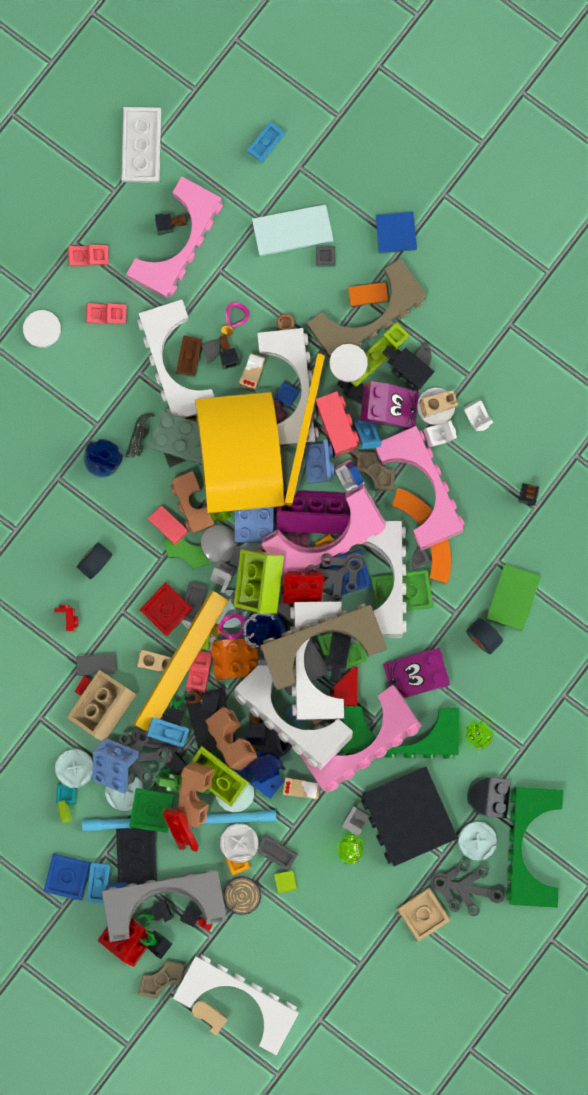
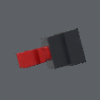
M190 904L187 905L180 917V921L192 927L198 924L207 931H210L213 924L207 925L206 920L200 917L202 912Z

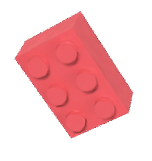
M338 392L315 400V407L329 444L332 443V452L335 458L356 451L357 445H359L358 435L356 431L352 432L351 429L353 423L350 414H346L344 411L346 406L342 395L339 396Z

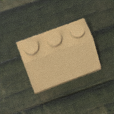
M99 670L67 718L98 740L103 741L113 731L136 697V694Z

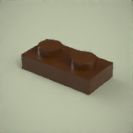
M183 335L176 374L195 377L202 339Z

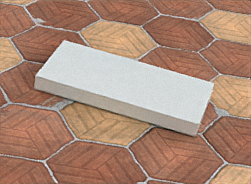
M123 107L122 182L160 183L161 108Z

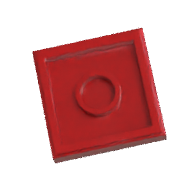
M166 582L140 609L167 637L193 610Z

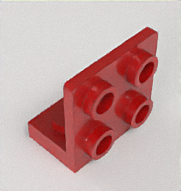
M131 918L129 939L110 942L108 927H106L98 942L122 962L134 967L148 947L139 940L140 938H147L148 934L145 931L148 929Z

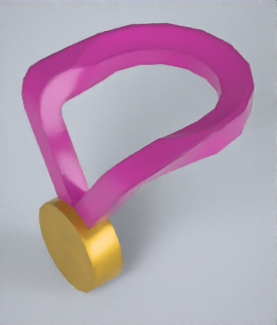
M231 302L226 308L227 324H224L221 329L223 335L231 336L235 327L247 322L250 313L244 305L238 302ZM237 307L244 312L245 316L241 321L231 324V308Z
M240 614L225 616L219 625H214L211 633L215 637L223 635L227 639H236L245 633L246 621ZM232 618L240 620L241 630L238 633L228 634L222 630V627L228 620Z

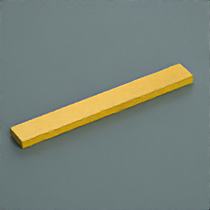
M317 354L284 503L287 506H291L294 499L325 358L322 354Z
M212 590L210 591L133 723L134 725L147 732L151 717L161 718L229 600Z

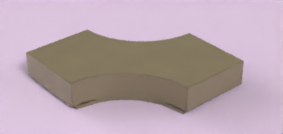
M357 451L356 467L359 472L367 474L372 479L375 490L394 491L395 471L384 468L379 463L376 452Z
M166 960L159 972L152 975H142L138 995L157 999L160 991L166 986L181 984L185 964Z

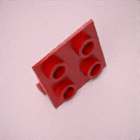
M288 570V572H284L283 604L322 602L323 573L309 571L308 575V571H305V575H302V571H299L298 575L297 571Z

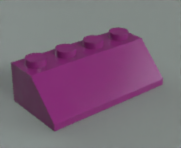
M297 490L291 506L284 505L277 508V530L279 529L280 532L342 534L349 523L351 514L346 500V493ZM284 492V503L287 492Z

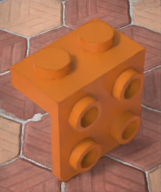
M255 638L220 640L211 643V654L214 663L213 673L216 681L247 677L258 666Z

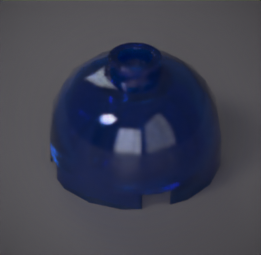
M99 439L98 442L91 441L85 449L83 458L89 473L97 477L113 475L120 467L123 459L122 453L120 455L118 451L119 447L111 441Z
M252 612L245 618L242 624V634L246 643L251 647L258 649L264 644L263 641L272 637L275 640L279 639L281 626L278 619L272 613Z
M259 751L256 752L257 758L247 765L246 776L250 785L256 786L254 782L259 781L260 784L279 775L278 770L282 769L284 772L286 768L280 757L276 754Z

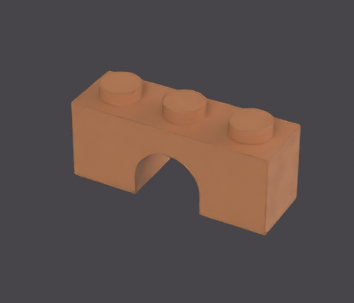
M192 471L172 479L173 485H170L173 495H178L180 502L177 505L181 514H186L188 520L184 522L188 532L192 530L193 534H197L214 526L210 513H207V507L194 509L190 505L191 496L201 491L194 472Z
M222 707L206 720L209 726L208 731L215 738L216 746L223 753L225 764L229 768L241 771L257 758L249 741L239 738L233 742L234 732L241 727L233 710Z
M196 762L190 763L181 772L182 785L179 789L180 799L176 810H182L188 824L197 828L206 822L208 803L199 800L196 791L204 792L211 787L214 768Z

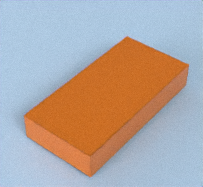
M386 282L348 287L351 307L388 302Z

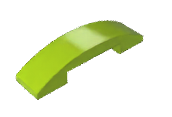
M397 322L365 353L368 363L366 372L360 379L351 382L355 387L359 386L388 359L382 354L387 346L396 351L410 337Z

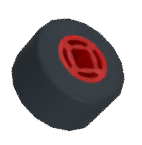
M97 542L79 562L77 569L89 579H92L110 560L112 553L101 543Z
M477 618L466 630L470 639L487 654H492L503 642L501 635L482 618Z

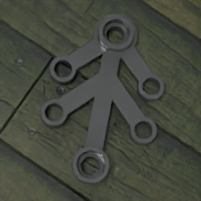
M325 553L321 556L323 566L341 565L342 567L339 569H319L315 565L306 567L308 575L310 570H315L323 573L324 577H327L323 581V591L334 583L333 591L330 593L331 601L341 602L343 575L349 572V579L346 580L345 587L347 591L354 592L357 589V572L363 567L364 560L358 553H351L346 558L332 557L331 554ZM326 558L330 559L328 562L324 561Z
M142 731L138 734V740L132 746V749L140 751L144 744L150 741L151 737L146 736L145 741H142V735H146L147 732ZM124 733L119 737V744L128 746L132 743V736ZM125 736L128 737V741L126 743H124L123 741ZM166 747L160 748L157 752L141 753L139 758L130 767L140 775V779L143 782H150L153 779L152 772L145 770L138 762L158 760L161 763H169L173 760L174 754L171 749ZM165 751L166 757L162 758L161 753ZM128 772V775H130L131 777L130 781H128V784H132L135 780L134 774ZM145 773L149 774V778L147 780L144 779Z
M460 862L456 868L447 874L436 873L430 880L432 889L436 892H442L449 903V909L453 912H458L461 909V904L453 898L449 889L457 890L471 916H477L480 913V908L473 903L468 893L488 897L494 903L502 902L505 897L504 891L501 888L494 887L489 890L470 885L479 878H485L488 875V869L484 866H479L474 873L460 882L450 881L460 873L465 874L469 871V865L466 862ZM461 864L466 865L467 869L465 871L460 870ZM481 868H484L486 871L483 876H480L478 873ZM438 879L444 881L442 886H437L436 882ZM495 892H499L501 894L499 899L494 898L493 895ZM454 902L458 903V908L456 910H453L451 908V905ZM472 907L477 908L476 914L470 912Z

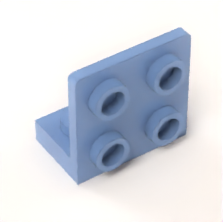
M323 439L322 444L305 445L307 483L330 482L331 477L334 476V464L329 461V458H332L333 455L332 443L328 444V440Z
M274 507L235 511V542L262 543V538L273 532Z
M105 738L93 750L92 780L125 794L128 788V768L139 758V751Z

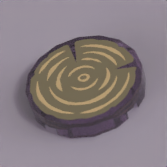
M239 876L230 880L223 892L224 904L228 910L238 915L250 914L256 910L262 896L257 882L246 876Z

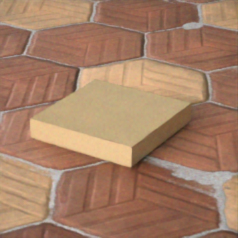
M429 887L397 908L418 942L451 921Z

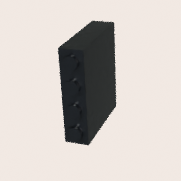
M427 767L362 794L363 799L360 801L364 810L368 809L371 817L368 819L372 828L376 827L379 835H376L380 846H385L387 852L384 853L388 864L392 863L393 866H397L458 839Z

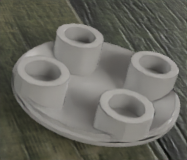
M214 525L208 528L201 536L202 551L211 562H218L219 560L227 562L231 560L235 546H239V543L235 542L234 531L224 525Z

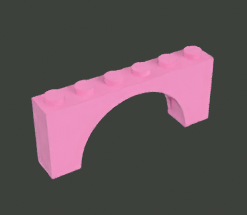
M184 177L180 178L172 193L173 197L185 206L192 220V230L188 243L179 254L166 261L154 263L135 258L126 274L127 278L166 300L169 296L174 295L177 286H175L179 279L182 280L187 271L185 270L188 263L191 264L195 258V249L197 247L200 248L204 242V233L206 230L210 231L214 223L212 219L215 214L219 215L223 208L221 197Z
M415 426L381 441V446L374 449L381 465L394 462L413 465L424 472L433 485L436 498L434 509L426 522L413 530L415 540L420 551L463 533L465 524L462 517L457 516L455 512L457 506L453 498L449 499L448 486L439 477L441 471L438 465H434L432 462L433 454L429 447L426 448L423 442L426 439L422 430L418 431Z
M363 483L346 492V500L351 511L350 520L345 531L335 541L320 547H304L288 540L279 529L262 538V546L266 552L284 556L283 580L284 572H288V570L297 571L299 575V571L305 572L306 567L309 565L317 567L321 563V556L323 554L329 553L333 557L338 553H346L350 550L351 546L355 544L360 545L372 535L377 536L386 528L385 520ZM329 558L324 559L325 562L330 560Z
M394 685L378 695L383 709L382 727L374 742L366 749L349 756L335 755L321 770L317 767H312L307 762V758L303 754L300 755L320 787L326 793L337 789L341 782L353 778L358 770L370 766L371 761L383 757L387 750L399 746L403 739L415 735L419 728L422 727Z

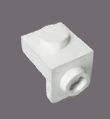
M480 399L463 407L471 427L476 431H484L493 423Z
M451 420L423 430L429 448L449 443L457 438L456 430Z
M350 459L334 468L343 488L347 492L357 487L345 464L352 462Z

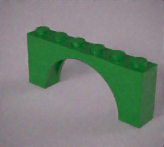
M344 706V719H342V722L353 731L350 741L342 748V753H346V756L366 749L374 742L376 736L370 731L364 720L362 707ZM439 708L437 721L431 732L424 739L412 745L392 747L387 750L385 758H396V754H404V758H416V754H423V758H435V755H443V759H454V755H459V708Z
M515 787V791H511V803H514V810H510V822H513V830H509V842H512V849L508 850V861H511V869H507V881H510V889H506V900H509L510 905L558 908L559 888L547 886L530 874L523 861L521 846L524 833L535 818L545 812L562 809L563 790Z

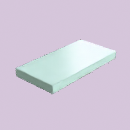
M326 204L252 219L259 257L334 242Z

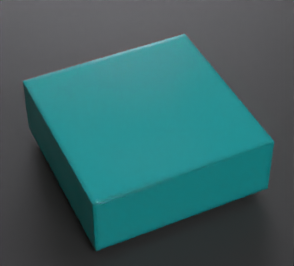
M57 784L56 803L58 804V802L65 800L67 804H76L77 788H69L63 784Z

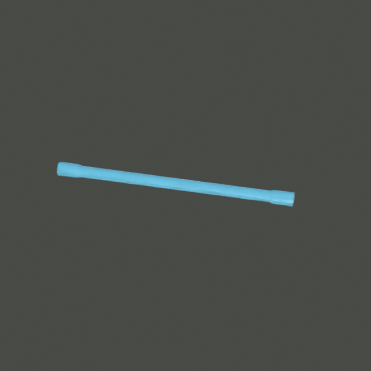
M276 810L207 814L206 822L203 824L276 822ZM130 818L82 820V830L100 831L103 829L130 828Z

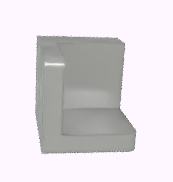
M221 560L218 561L210 580L223 586L220 591L224 594L236 568Z
M353 806L342 827L359 836L369 816Z

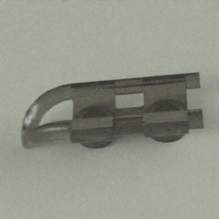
M145 413L137 419L125 457L134 458L135 455L140 456L142 454L141 438H146L149 428L144 424L148 418L155 416L153 413Z

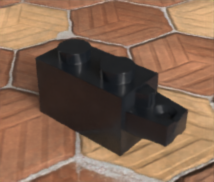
M387 346L382 352L389 359L387 363L390 365L389 368L392 369L390 372L397 378L402 377L406 381L405 384L413 391L415 389L419 391L435 372L406 347L402 351L397 349L395 352Z

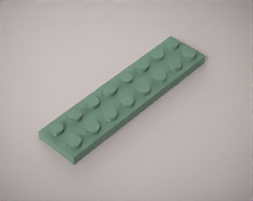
M161 411L149 448L203 465L197 422ZM280 449L283 491L287 492L295 454ZM306 457L302 458L294 495H296L297 489L307 461Z

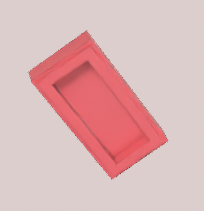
M162 505L148 518L174 545L188 533V530Z

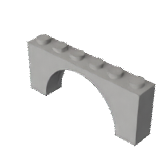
M207 870L198 875L189 873L180 878L167 877L163 881L149 880L140 885L132 883L123 888L109 887L106 891H102L110 942L129 939L130 921L135 910L146 899L161 893H175L193 901L202 911L207 925L226 922V911L218 871Z

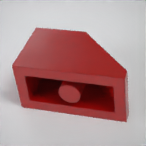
M353 667L334 686V690H330V697L344 699V706H357L358 667Z

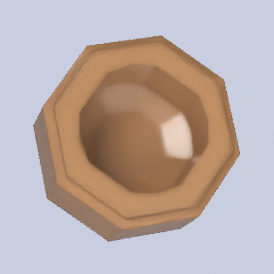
M281 314L277 319L278 330H289L295 327L294 318L289 314Z

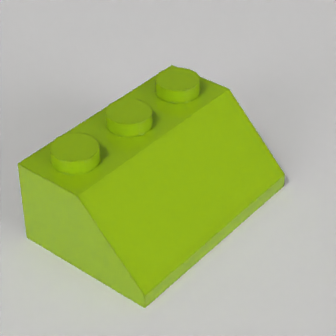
M245 549L240 550L234 607L256 613H277L284 560L283 555Z
M202 746L191 761V763L196 762L214 768L212 784L208 790L230 807L240 798L250 784Z

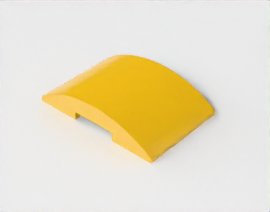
M272 393L195 399L207 513L284 506L280 445Z

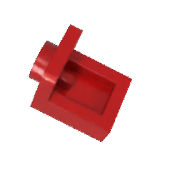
M69 604L59 605V608H54V613L56 614L66 613V631L76 632L75 628L79 627V618L75 616V609L70 608Z

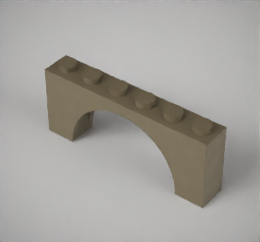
M398 259L384 270L390 285L391 299L384 314L375 322L364 327L349 328L332 322L323 312L307 322L308 329L329 358L333 351L343 344H353L361 348L363 346L362 342L367 339L371 341L379 335L378 331L383 328L387 330L394 324V320L397 318L403 319L410 313V309L413 307L417 309L425 303L426 293L401 259Z
M364 603L354 607L355 611L350 613L345 610L337 613V617L331 620L329 617L318 620L319 624L311 626V624L300 627L298 632L293 633L292 630L281 634L282 638L275 640L272 637L264 640V644L260 648L276 691L296 683L293 673L296 653L304 642L317 634L338 632L348 635L362 646L368 657L386 651L388 648L372 606H366Z

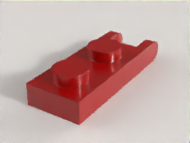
M166 808L162 814L178 848L184 850L186 845H188L191 851L197 852L199 846L182 810Z

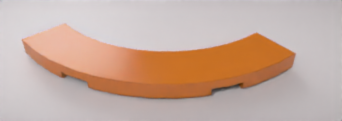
M397 489L392 507L408 514L420 526L424 524L430 517L432 509L415 495L403 489ZM447 539L430 547L432 564L429 578L448 584L451 570V551Z

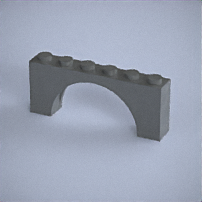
M280 591L277 614L283 617L291 627H294V619H290L289 604H283L284 591ZM235 593L229 596V599L232 602L233 606ZM235 607L238 614L248 611L245 609ZM309 639L304 652V667L312 683L329 671H327V659L325 657L322 658L318 652L320 650L315 640L311 641ZM292 685L284 688L287 694L291 696Z

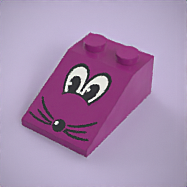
M375 381L365 383L360 422L404 429L415 427L419 392Z
M440 648L383 664L389 687L394 685L403 698L450 685Z

